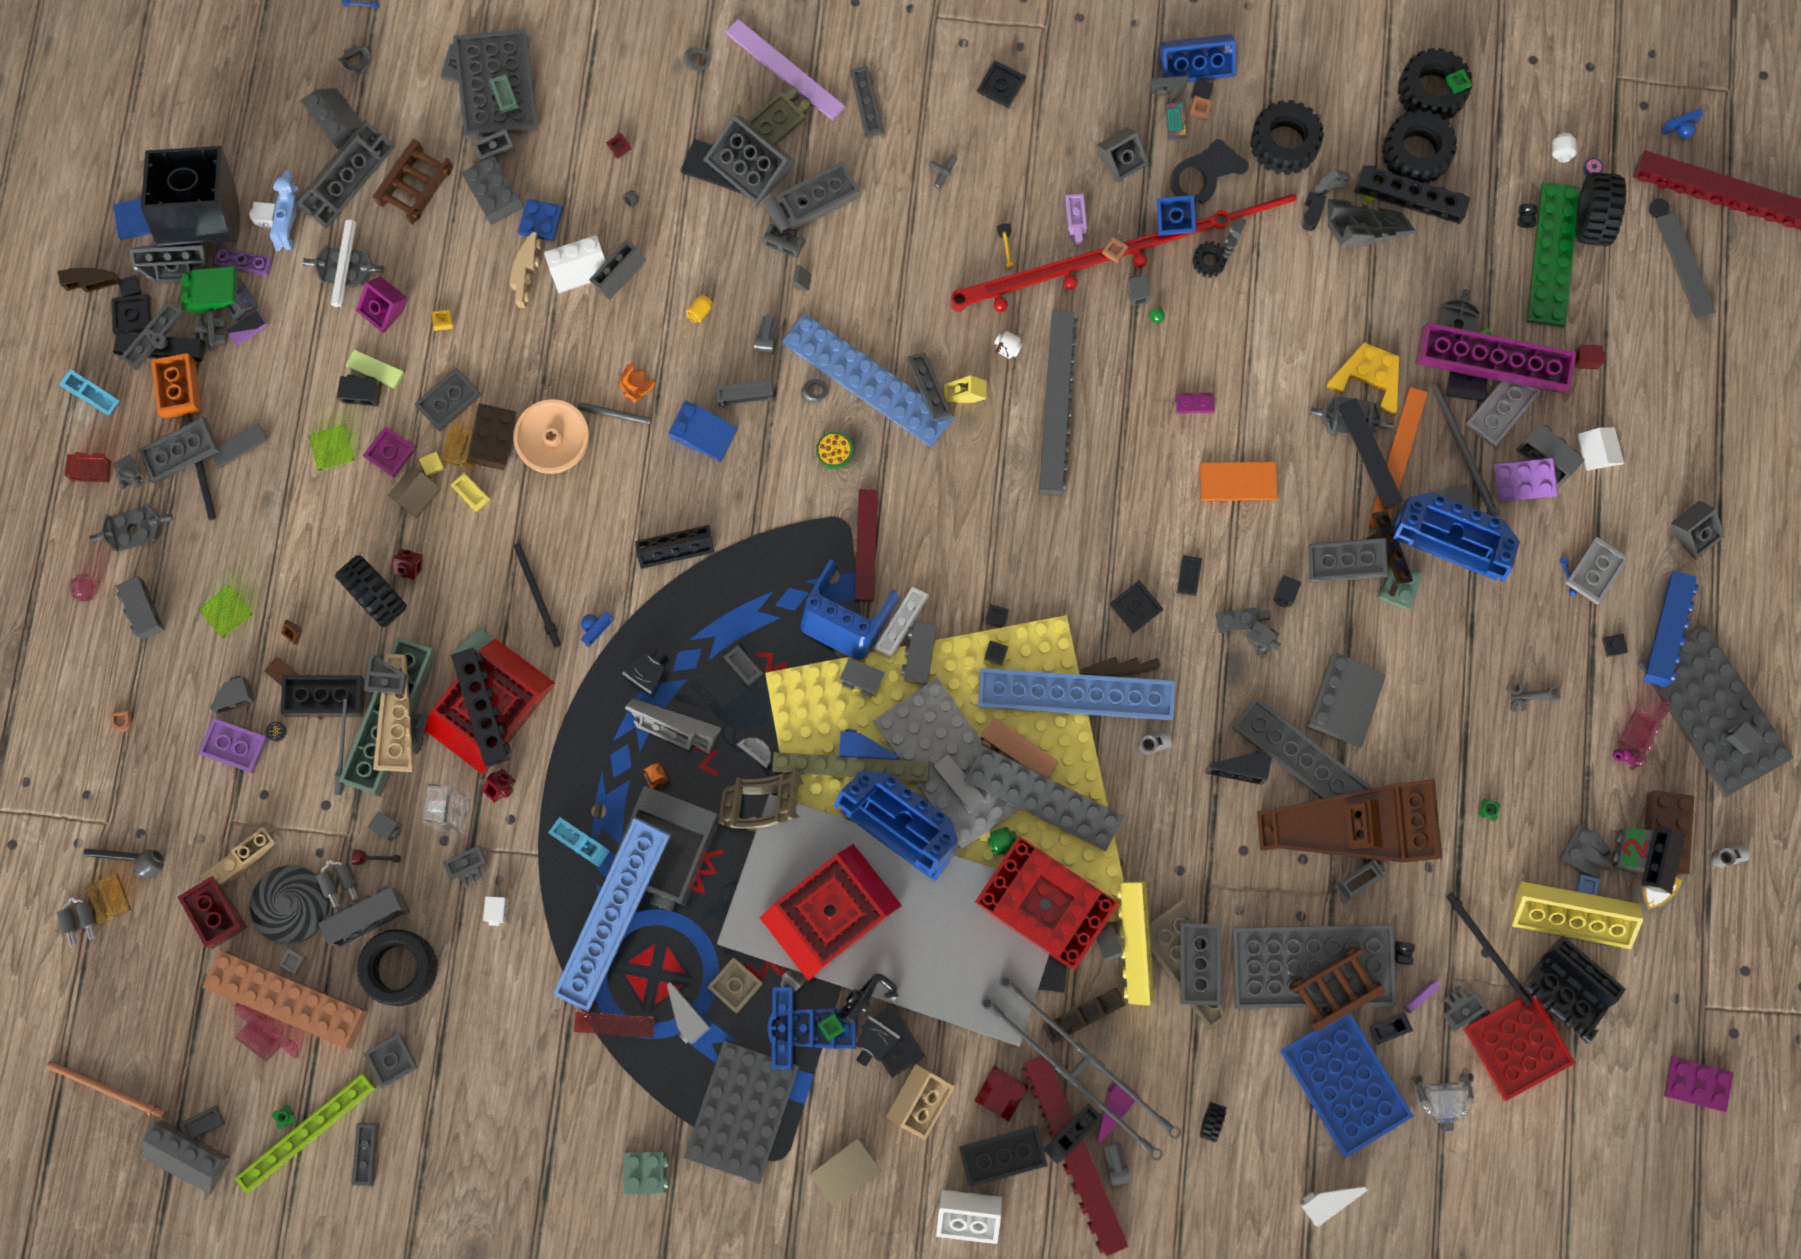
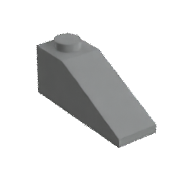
M669 982L667 987L677 1028L681 1032L679 1036L685 1043L690 1042L694 1044L711 1027L674 984Z

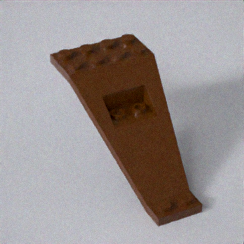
M1434 779L1396 783L1287 807L1257 811L1260 850L1262 851L1288 849L1403 863L1443 859ZM1361 811L1362 816L1359 818L1358 813ZM1361 831H1363V837H1362V838L1360 837V832H1361Z

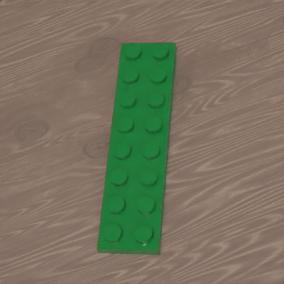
M1546 182L1541 184L1527 313L1528 323L1563 328L1566 326L1580 187Z

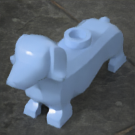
M286 170L273 185L274 190L279 192L270 231V238L274 243L276 251H280L283 246L285 249L292 250L294 240L290 239V231L297 215V209L300 210V207L294 203L298 199V195L295 193L298 188L292 184L291 172Z

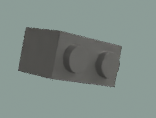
M506 129L472 143L480 161L492 155L496 158L516 149L511 135Z
M848 658L840 677V683L846 689L853 690L855 688L860 690V694L866 697H876L884 680L885 672Z

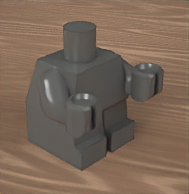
M130 454L113 463L121 489H125L128 486L127 484H134L136 488L143 485L140 481L142 478L137 464Z
M1258 621L1247 635L1248 643L1258 647L1257 655L1262 658L1265 657L1264 655L1271 648L1278 650L1281 646V643L1276 641L1279 633Z

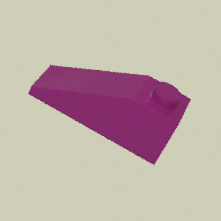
M1113 1081L1107 1088L1109 1093L1106 1095L1104 1105L1121 1119L1135 1100ZM1104 1110L1097 1135L1099 1143H1102L1117 1124Z

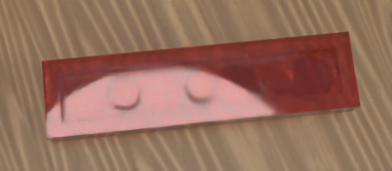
M576 1012L574 1032L654 1038L656 1018Z

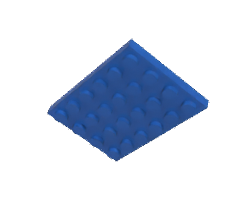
M1351 1013L1318 1032L1314 1030L1279 1050L1344 1158L1414 1117Z

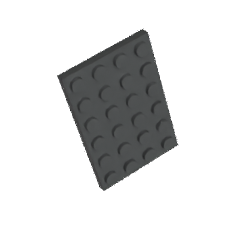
M526 29L453 36L465 138L490 136L505 129L509 133L537 131L538 124ZM506 74L517 101L518 109L501 114L489 79Z
M724 1041L684 1158L761 1184L800 1066L793 1064V1069H771L772 1057Z

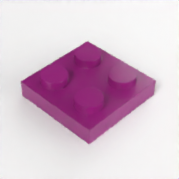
M385 426L363 457L395 478L417 448Z

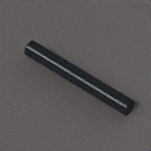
M84 849L83 855L87 857L134 861L140 855L137 853Z

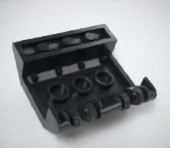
M1563 935L1545 952L1523 982V989L1528 994H1532L1535 1000L1537 998L1540 999L1542 1006L1548 1007V1011L1561 1022L1564 1021L1567 1027L1571 1026L1574 1029V1033L1577 1036L1580 1035V1038L1587 1044L1598 1033L1599 1030H1595L1607 1010L1619 1001L1626 988Z

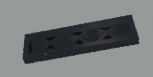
M709 525L635 541L636 554L641 569L715 552Z

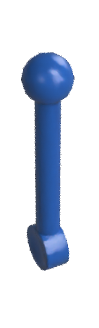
M342 0V5L344 6L350 4L372 6L375 9L379 7V3L376 1L368 3Z
M1563 557L1560 559V564L1563 565L1568 579L1570 576L1567 566L1568 559ZM1570 587L1569 593L1574 596L1577 594V591Z

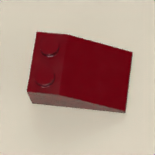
M214 876L209 877L178 896L205 948L214 949L247 929L240 913Z

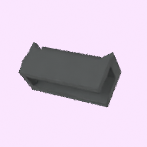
M1374 859L1332 886L1334 890L1338 889L1343 897L1341 901L1345 903L1386 876L1384 874L1385 869L1380 862H1376ZM1371 868L1376 877L1351 892L1346 884Z

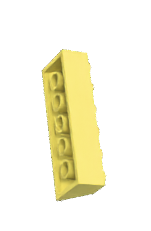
M1146 881L1121 882L1120 887H1117V895L1122 903V906L1119 907V918H1123V926L1120 927V937L1124 939V947H1122L1124 956H1122V959L1126 961V967H1123V978L1127 979V987H1124L1125 999H1128V1004L1151 1005L1155 999Z
M1521 881L1515 896L1512 927L1631 949L1643 922L1641 906L1638 903Z

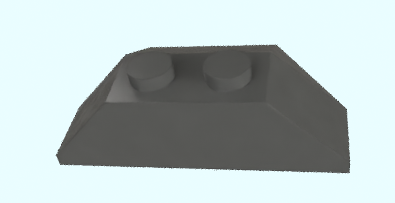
M152 244L129 249L132 268L155 283L181 282L182 274L192 270L203 269L207 263L204 245L202 244L176 246Z

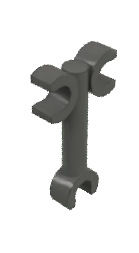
M1521 683L1517 684V692L1513 691L1512 685H1508L1506 688L1513 702L1510 705L1512 713L1516 712V704H1519L1521 710L1525 711L1527 705L1524 701L1549 698L1550 700L1557 701L1561 698V695L1554 696L1552 693L1553 690L1559 688L1558 685H1553L1548 690L1521 693L1523 691Z

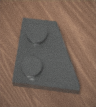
M369 653L364 691L404 695L407 675L374 654Z

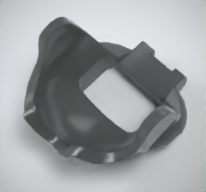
M354 45L352 48L344 50L345 54L341 58H337L345 71L356 75L368 70L371 61L370 52L366 45L363 47ZM358 53H363V61L353 66L348 65V58Z

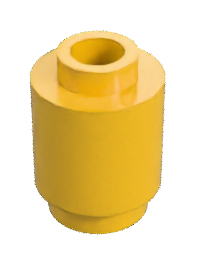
M705 295L697 297L686 310L687 317L694 323L701 322L712 309V301Z

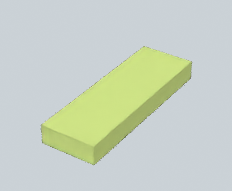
M357 350L352 352L345 365L347 368L360 374L374 377L380 383L397 389L405 374L403 371Z

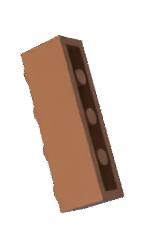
M995 717L981 735L982 744L986 747L994 748L1000 754L1048 778L1059 763V761Z

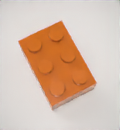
M188 353L151 360L157 413L164 419L181 417L185 414L202 413L196 360Z

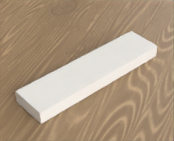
M913 586L911 587L874 647L876 652L892 659L909 628L928 600L929 594Z

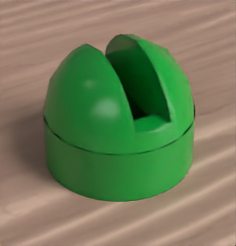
M1159 307L1150 312L1149 317L1153 322L1160 323L1164 320L1165 313Z

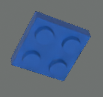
M526 199L518 230L519 235L529 237L532 232H536L539 239L555 242L563 206Z

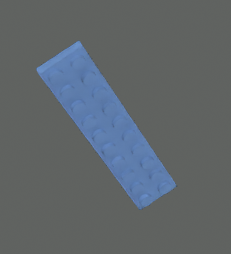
M805 313L782 341L784 346L931 448L954 420V417L951 415V418L933 422L922 394Z
M981 668L978 708L1173 720L1175 681Z
M637 817L633 819L553 995L587 1012L590 1011L671 834Z

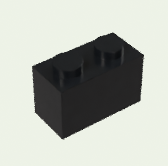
M355 375L340 376L337 398L341 403L378 407L382 385L376 378L366 376L365 378H358Z

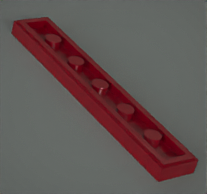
M859 489L855 601H874L878 490Z

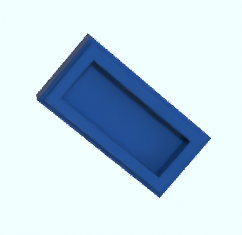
M1697 109L1667 120L1661 130L1664 135L1677 131L1679 137L1684 139L1690 138L1694 135L1696 130L1695 123L1703 116V112L1701 109Z
M607 611L599 619L593 614L584 616L581 620V627L586 633L580 639L583 644L590 647L614 621L613 617Z

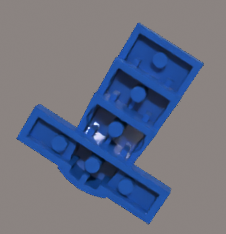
M773 987L772 1013L768 1021V1036L772 1043L771 1069H793V1046L857 1049V1018L853 1023L846 1024L839 1017L842 1008L794 1011V987ZM835 1013L845 1031L828 1041L818 1023Z

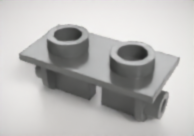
M411 714L412 748L414 754H419V751L422 750L421 746L424 740L422 737L426 733L424 730L428 715Z

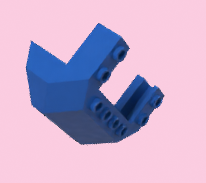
M1434 492L1409 497L1404 501L1393 523L1395 530L1393 538L1396 540L1398 538L1399 542L1491 579L1497 580L1499 577L1503 583L1513 569L1520 543L1506 521Z
M859 772L840 791L833 805L835 808L839 806L842 809L841 813L934 881L938 879L948 866L958 848V838L952 819L886 772Z

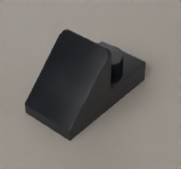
M1405 1012L1395 1014L1369 1026L1377 1045L1413 1031Z

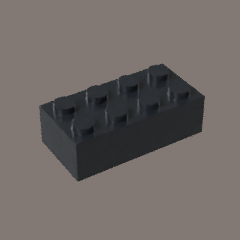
M282 675L280 714L284 717H342L343 700L348 699L346 717H363L365 679L361 675Z
M1037 1125L958 1146L969 1188L1048 1166Z

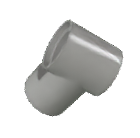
M1167 731L1144 736L1138 743L1139 752L1145 756L1172 747ZM1143 742H1150L1152 744V749H1145L1143 746Z
M1741 843L1715 851L1711 856V861L1714 866L1724 868L1748 861L1750 854L1746 845ZM1721 854L1726 856V863L1722 861Z

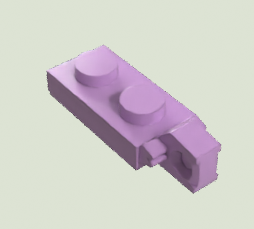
M1084 194L1065 195L1069 235H1074L1075 245H1082V234H1086L1087 230Z

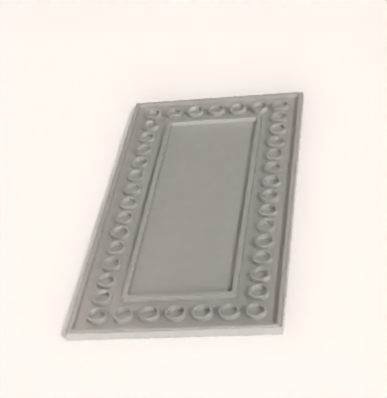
M769 794L761 817L775 814L777 796ZM798 803L796 814L800 817L780 824L757 828L720 933L718 945L801 972L761 921L760 917L776 901L829 859L854 844L901 903L902 907L814 977L859 991L874 974H883L896 984V992L899 996L895 1001L888 999L884 994L889 993V989L878 982L871 997L1020 1047L1022 1037L1002 1019L997 1018L988 1009H984L981 1001L985 997H990L993 1003L1005 1013L1004 1015L1025 1032L1032 1008L1020 997L1017 998L1007 988H1003L1000 985V979L1003 976H1009L1012 983L1034 1003L1049 954L1001 923L975 903V900L996 869L954 855L948 866L938 879L934 881L856 823ZM1042 899L1040 906L1042 909L1048 910L1051 908L1052 903L1049 899ZM827 905L824 909V913L827 916H833L836 912V908L833 905ZM1004 978L1002 984L1005 986L1009 985V979ZM989 999L984 1000V1006L989 1007L991 1001Z

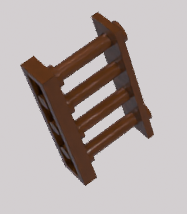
M413 138L372 197L381 207H384L389 202L406 212L408 221L413 225L415 221L421 218L422 211L444 179L451 174L453 165L447 157L443 163H440L423 153L420 142ZM417 159H421L438 169L432 178L412 167ZM409 173L427 183L425 189L420 192L404 183L402 180L406 174ZM397 188L417 198L412 207L392 196Z
M1352 947L1346 950L1343 957L1305 979L1300 977L1294 980L1292 986L1289 987L1292 993L1299 991L1313 1015V1021L1309 1022L1315 1032L1322 1030L1386 992L1383 985L1375 984V982L1372 983L1358 959V956L1363 954L1361 949ZM1351 961L1365 985V991L1360 994L1354 992L1340 966ZM1332 971L1348 996L1347 1001L1342 1004L1336 1001L1323 976ZM1315 981L1331 1006L1329 1008L1330 1011L1325 1014L1320 1013L1306 989V986Z

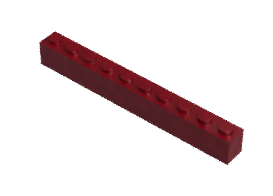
M1646 150L1638 158L1633 178H1637L1641 182L1653 183L1660 188L1672 189L1676 193L1688 194L1695 199H1704L1714 205H1723L1730 210H1739L1749 216H1758L1769 222H1777L1785 227L1801 230L1800 198Z
M1043 1056L1024 1063L1025 1068L1022 1071L1026 1080L1030 1079L1033 1087H1030L1034 1099L1038 1098L1041 1106H1038L1042 1118L1046 1117L1049 1125L1046 1128L1050 1137H1055L1074 1117L1051 1063ZM1082 1140L1064 1159L1065 1163L1062 1165L1066 1175L1071 1174L1073 1183L1070 1184L1074 1194H1079L1082 1202H1079V1206L1083 1215L1087 1213L1090 1219L1087 1222L1091 1234L1095 1233L1098 1241L1095 1242L1099 1253L1104 1252V1255L1107 1257L1129 1246L1086 1145Z

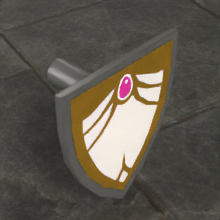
M1676 876L1672 894L1653 892L1640 885L1641 900L1646 913L1659 910L1668 905L1676 898L1686 880Z

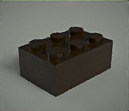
M481 403L478 404L467 463L500 470L505 469L516 411Z

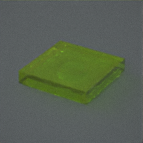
M344 424L308 435L318 471L355 460L347 428Z
M229 585L199 609L201 614L223 639L253 615L251 610Z

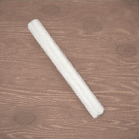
M351 219L346 220L331 298V305L335 307H341L356 229V221Z

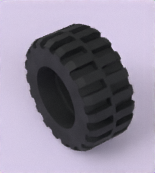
M1429 48L1427 52L1422 50L1418 52L1417 56L1414 55L1406 64L1398 82L1399 100L1401 104H1405L1403 108L1407 112L1412 111V113L1420 109L1422 112L1429 110L1432 111L1431 114H1440L1443 120L1448 119V117L1453 118L1463 108L1472 85L1455 94L1450 88L1451 93L1444 96H1435L1422 88L1419 78L1426 75H1435L1447 82V75L1464 69L1471 81L1472 73L1468 72L1469 66L1467 63L1462 62L1463 58L1455 56V52H1446L1443 48L1438 50Z
M1284 100L1277 102V105L1272 103L1268 105L1267 109L1264 108L1256 118L1250 140L1253 156H1258L1257 162L1260 165L1264 164L1265 169L1268 171L1272 169L1275 170L1274 173L1280 174V172H1284V175H1290L1292 171L1296 174L1301 172L1302 168H1308L1316 159L1324 138V133L1322 132L1323 125L1319 122L1318 114H1313V109L1311 107H1304L1302 102H1299V104L1294 103V100H1288L1286 103ZM1278 127L1293 128L1301 135L1303 144L1296 148H1283L1273 141L1270 132Z
M1421 109L1415 110L1414 113L1409 111L1404 116H1399L1390 126L1383 142V160L1385 163H1388L1387 169L1393 171L1395 175L1408 176L1418 182L1429 183L1430 180L1435 181L1439 179L1440 175L1447 171L1457 151V137L1453 136L1455 130L1453 127H1449L1450 123L1447 119L1443 120L1440 114H1431L1432 111L1429 110L1422 112ZM1412 136L1423 137L1433 145L1435 155L1430 158L1415 157L1407 151L1403 140Z
M1592 172L1586 176L1579 193L1575 237L1581 244L1607 247L1616 240L1623 222L1627 194L1626 182L1618 174Z
M361 555L354 556L336 572L335 578L381 627H387L406 610L407 605Z

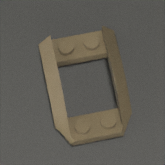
M794 769L792 773L787 775L782 773L761 779L736 778V783L733 786L728 785L723 789L718 822L731 828H761L800 817L796 814L799 786L804 784L799 771ZM778 793L775 814L761 818L739 819L742 794L765 795Z

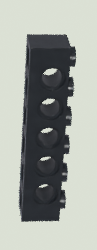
M1364 165L1362 167L1354 189L1355 193L1460 224L1465 218L1470 197L1465 196L1463 193H1454L1444 187L1431 186L1427 182H1418L1408 176L1395 175L1391 171H1382L1371 165ZM1374 180L1379 181L1380 185L1376 184ZM1392 185L1396 186L1398 190L1393 189Z
M472 647L452 654V661L484 765L490 767L510 760L511 748L508 742L505 743L503 737L506 735L503 724H499L498 717H500V712L492 699H495L492 688H488L487 685L489 677L487 671L483 670L481 663H484L481 652H477ZM471 666H475V672L468 675V669ZM481 684L480 691L473 693V687ZM482 702H486V708L483 711H479V705ZM491 720L492 726L489 729H484L485 722ZM496 738L498 743L495 747L491 748L489 743L492 739Z

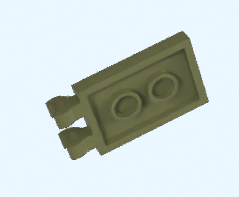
M792 87L786 94L780 91L747 121L777 144L806 119L804 114L808 113L812 107L807 99H804L796 107L792 101L797 100L800 94L795 87Z

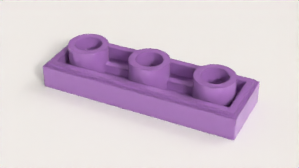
M218 247L214 265L221 268L236 267L237 271L268 277L273 259L267 256Z

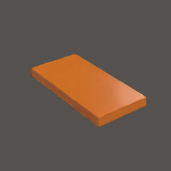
M1276 462L1199 464L1201 501L1277 500Z

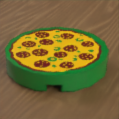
M830 432L819 439L816 445V455L819 462L827 468L840 469L845 467L852 459L853 445L845 434Z

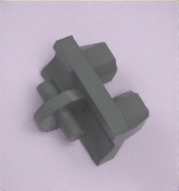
M207 312V327L204 326V322H199V327L194 328L193 333L199 336V339L205 341V336L208 335V349L214 350L215 346L225 345V333H214V329H224V317L213 316V312Z

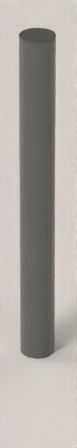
M582 402L578 403V409L647 425H650L652 418Z

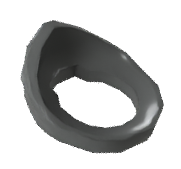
M695 47L685 51L684 62L691 70L703 71L710 65V57L704 49ZM702 53L706 57L705 65H695L690 60L691 54Z
M819 379L808 380L801 390L802 399L809 403L820 402L828 394L827 384ZM812 384H820L824 392L819 395L811 394L808 388Z

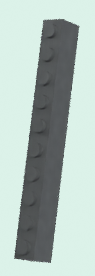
M1052 310L1039 495L1061 496L1062 490L1066 491L1067 479H1063V474L1067 472L1068 461H1064L1065 454L1069 453V443H1066V436H1070V425H1067V418H1071L1072 407H1068V400L1072 401L1073 389H1069L1070 383H1073L1074 379L1071 365L1075 364V354H1072V347H1076V336H1073V330H1077L1078 319L1074 318V312Z

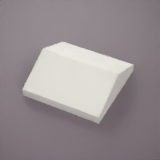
M1615 427L1597 428L1577 434L1582 457L1585 459L1586 471L1624 464Z

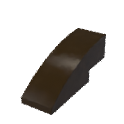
M70 268L57 271L60 285L67 291L82 288L88 293L117 285L118 281L121 280L114 272L97 268Z

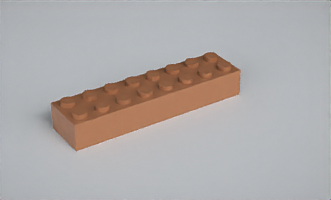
M219 950L202 986L228 999L341 1047L352 1049L369 1012L222 950Z

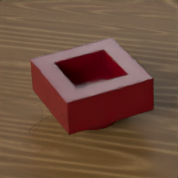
M622 133L606 142L608 148L617 159L632 149Z

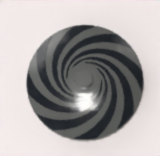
M285 865L269 871L258 881L250 898V915L254 926L264 937L277 943L296 944L309 939L320 930L318 923L322 922L323 918L328 915L330 899L324 898L315 872L297 865Z

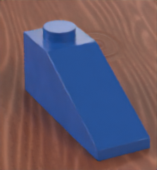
M846 729L845 732H841L839 756L898 760V755L863 734L857 733V730Z

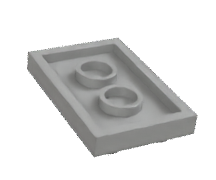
M1596 536L1565 584L1598 605L1629 558Z

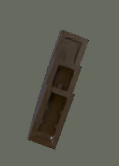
M1113 657L1080 669L1079 674L1126 677L1158 669L1161 664L1158 658L1140 664L1137 657L1122 663H1118L1117 658Z
M1116 987L1053 1021L1070 1035L1126 1004ZM1049 1023L1043 1025L1052 1044L1064 1038Z

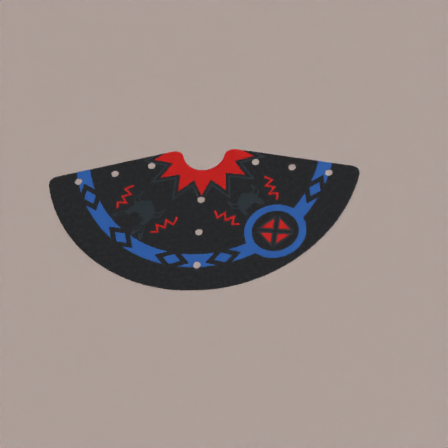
M838 517L813 519L769 530L733 544L697 563L664 586L639 608L614 635L590 668L570 704L554 744L545 779L539 823L538 864L542 901L550 937L562 972L607 878L644 786L649 787L643 770L659 763L669 780L668 783L654 790L717 813L718 816L723 789L728 785L733 786L736 783V778L761 779L782 774L772 772L774 752L780 753L765 673L845 658L838 657L833 648L805 635L800 628L806 600L830 559L834 560L837 564L840 579L837 583H829L822 596L861 615L860 601H855L856 567L852 534L849 525L843 519ZM737 645L763 673L749 687L723 658ZM657 649H660L667 655L661 663L667 669V673L657 693L652 698L625 679L621 673L643 652L652 657ZM631 699H637L721 728V731L710 754L693 744L687 750L637 728L633 722L635 718L631 711L626 710V705ZM747 738H758L764 741L771 752V763L768 769L739 748L737 744ZM742 794L739 819L761 818L769 794ZM600 803L606 807V815L597 819L592 816L591 809L595 804ZM559 817L610 850L600 867L548 833ZM720 823L686 906L675 903L673 911H667L650 904L653 893L645 891L590 1011L587 1012L581 1009L598 1038L622 1068L659 1103L693 1127L698 1118L724 1041L772 1057V1043L768 1036V1021L772 1013L773 987H782L781 977L789 970V968L733 949L723 948L717 944L756 833L750 832L746 828H731ZM733 957L763 983L738 1014L707 988ZM815 977L809 981L807 980L804 985L794 992V1011L835 1008L842 986ZM669 982L674 984L711 1027L694 1044L690 1042L685 1043L679 1036L681 1032L677 1028L667 987ZM793 1046V1064L800 1066L768 1161L781 1160L791 1150L822 1048Z

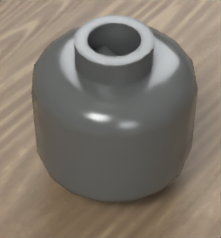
M146 850L140 854L133 863L136 875L147 879L157 875L164 867V857L157 850Z

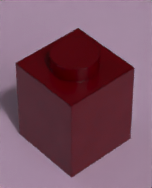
M1580 344L1575 350V369L1597 370L1605 362L1606 355L1603 352V345Z

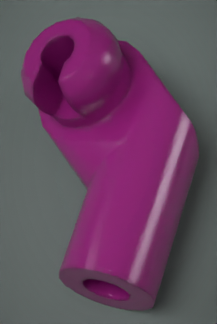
M1616 749L1612 754L1615 761L1628 762L1633 769L1642 764L1629 749Z

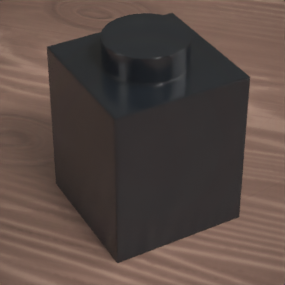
M1283 575L1273 601H1276V604L1281 607H1291L1302 582Z

